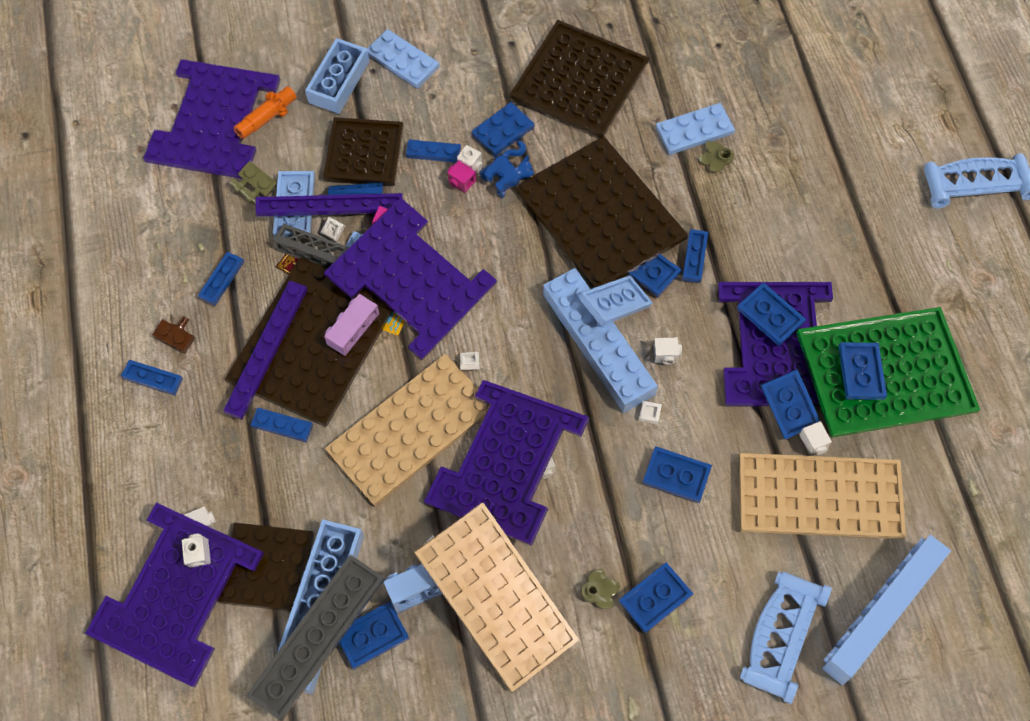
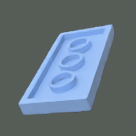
M389 29L367 48L370 58L417 89L440 67L438 61Z
M721 103L656 123V130L669 155L735 133V129Z
M278 171L276 196H313L315 172ZM312 215L274 216V237L283 223L311 233ZM285 231L283 234V237L294 236L293 233L289 231Z
M630 275L584 291L578 297L601 326L647 309L653 304Z

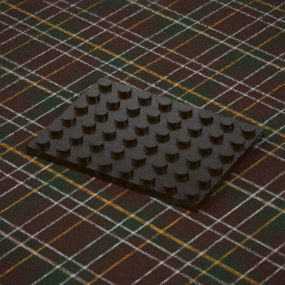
M604 136L515 186L516 192L592 288L625 277L629 272L645 265L647 261L650 262L659 254L667 252L688 239V234Z
M300 257L227 374L225 381L236 386L288 282L292 281L307 287V292L255 396L327 427L393 311L370 290L364 287L354 298L361 294L378 305L380 314L347 355L344 356L327 345L324 336L327 329L336 323L339 314L345 312L352 299L324 275L327 268Z

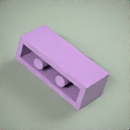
M361 294L353 298L345 312L339 314L336 323L327 329L324 336L327 345L346 356L380 314L378 305Z

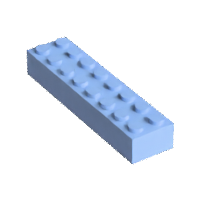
M574 268L544 284L543 296L624 414L643 401L654 397L657 393L658 385L614 322L601 326L578 298L582 292L590 290L577 269Z
M322 519L278 651L351 554L355 558L358 557L364 539L361 529ZM321 668L303 693L313 695Z
M929 535L926 539L921 538L910 550L906 558L898 565L894 573L886 580L883 587L875 594L871 602L863 609L860 616L848 628L851 632L847 631L836 643V646L839 648L834 647L823 660L826 664L822 669L842 686L850 680L951 550L932 535Z

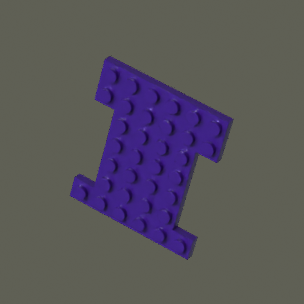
M181 59L176 75L177 77L191 80L172 131L167 132L154 129L143 158L146 163L242 179L238 173L249 161L253 162L256 147L241 144L242 139L235 133L233 127L252 112L259 90L276 93L280 76Z
M400 198L324 272V275L351 299L364 287L370 290L419 333L408 346V349L423 360L497 283V280L486 270L482 269L470 281L417 235L428 224V220Z
M718 282L719 302H738L739 305L763 282ZM764 282L806 319L799 329L817 326L815 302H832L833 300L832 282ZM738 311L742 368L723 369L725 406H769L760 385L798 369L813 405L820 406L796 334L797 330L778 346Z
M483 380L475 398L491 404L459 472L441 466L424 503L459 518L463 517L480 503H484L507 537L532 546L548 512V508L531 500L563 431L582 437L589 417Z
M156 502L146 521L163 528V531L124 604L109 596H105L85 634L173 678L196 687L215 650L214 647L197 640L236 564L255 572L264 553ZM192 534H201V536L207 538L211 564L196 567L185 565L182 539H187Z

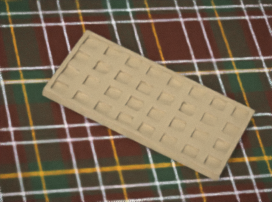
M444 354L329 444L325 450L375 507L483 420L491 404L475 398L478 388Z
M740 453V532L884 539L906 538L901 460Z
M480 503L414 552L511 692L515 691L579 641L484 503Z

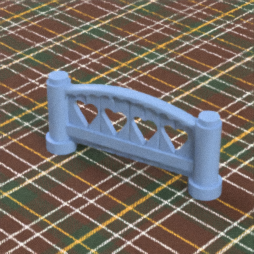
M1021 153L1014 155L1013 160L981 157L958 160L942 166H937L935 162H928L924 165L925 176L932 196L930 201L932 207L936 209L949 205L951 202L950 197L1020 191L1023 200H1030V167L1026 156ZM997 169H1011L1010 178L1006 179ZM992 170L994 172L992 180L989 181L980 171ZM962 172H975L976 178L974 182H970L962 175ZM956 173L959 176L956 184L949 181L944 174L951 175Z
M778 572L775 580L778 588L772 594L760 614L752 638L750 665L748 668H743L740 679L747 684L784 698V702L792 704L799 685L790 681L815 608L817 604L823 607L826 606L832 587L827 585L822 587L789 573ZM784 595H790L800 608L783 610L781 603L784 602ZM779 613L784 614L793 627L776 629L774 623L778 621L777 615ZM773 632L777 633L786 646L770 649L767 646V642L771 640L770 634ZM770 652L780 666L762 668L760 661L764 659L763 653Z

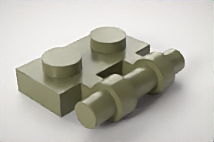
M251 161L238 173L242 181L238 182L234 178L230 182L236 192H241L250 203L255 205L256 197L260 194L268 197L277 187V182ZM248 184L255 188L253 192L246 188Z

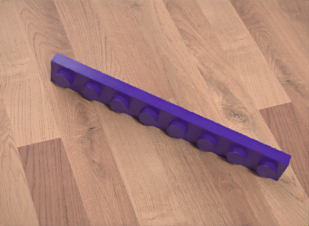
M402 193L256 197V217L376 213L379 206L389 209L400 198L403 199Z
M292 281L288 282L223 410L225 414L243 420L307 292L306 286Z

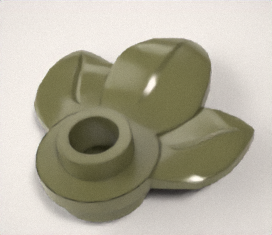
M708 141L705 143L708 152L698 157L700 163L710 166V172H719L724 169L725 165L733 162L734 154L731 149L724 148L721 143Z
M597 569L588 576V582L581 588V595L585 601L594 602L599 608L610 609L614 607L611 597L619 591L620 584L613 579H606L605 571ZM589 589H592L595 594H591Z

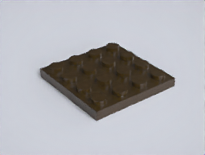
M334 117L323 174L324 181L383 183V185L395 186L404 128L403 122Z
M234 522L231 537L262 551L264 554L255 572L236 564L217 602L220 604L291 612L311 554L315 533L307 530Z

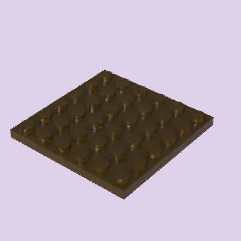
M557 20L512 89L510 99L601 138L607 133L649 63V57Z

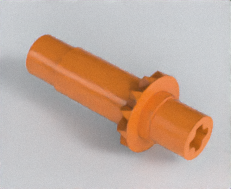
M286 86L278 93L269 91L265 95L266 101L233 127L235 133L244 140L276 115L281 117L287 115V106L297 99L295 92L289 86Z

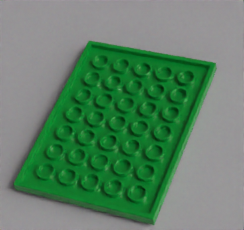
M941 307L802 328L796 332L831 438L974 414L980 411ZM841 342L879 343L887 392L885 400L846 399L838 348Z

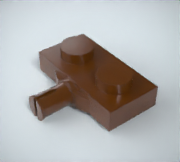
M182 316L177 325L162 319L152 334L158 340L183 353H186L195 339L192 334L184 330L190 321L185 316Z

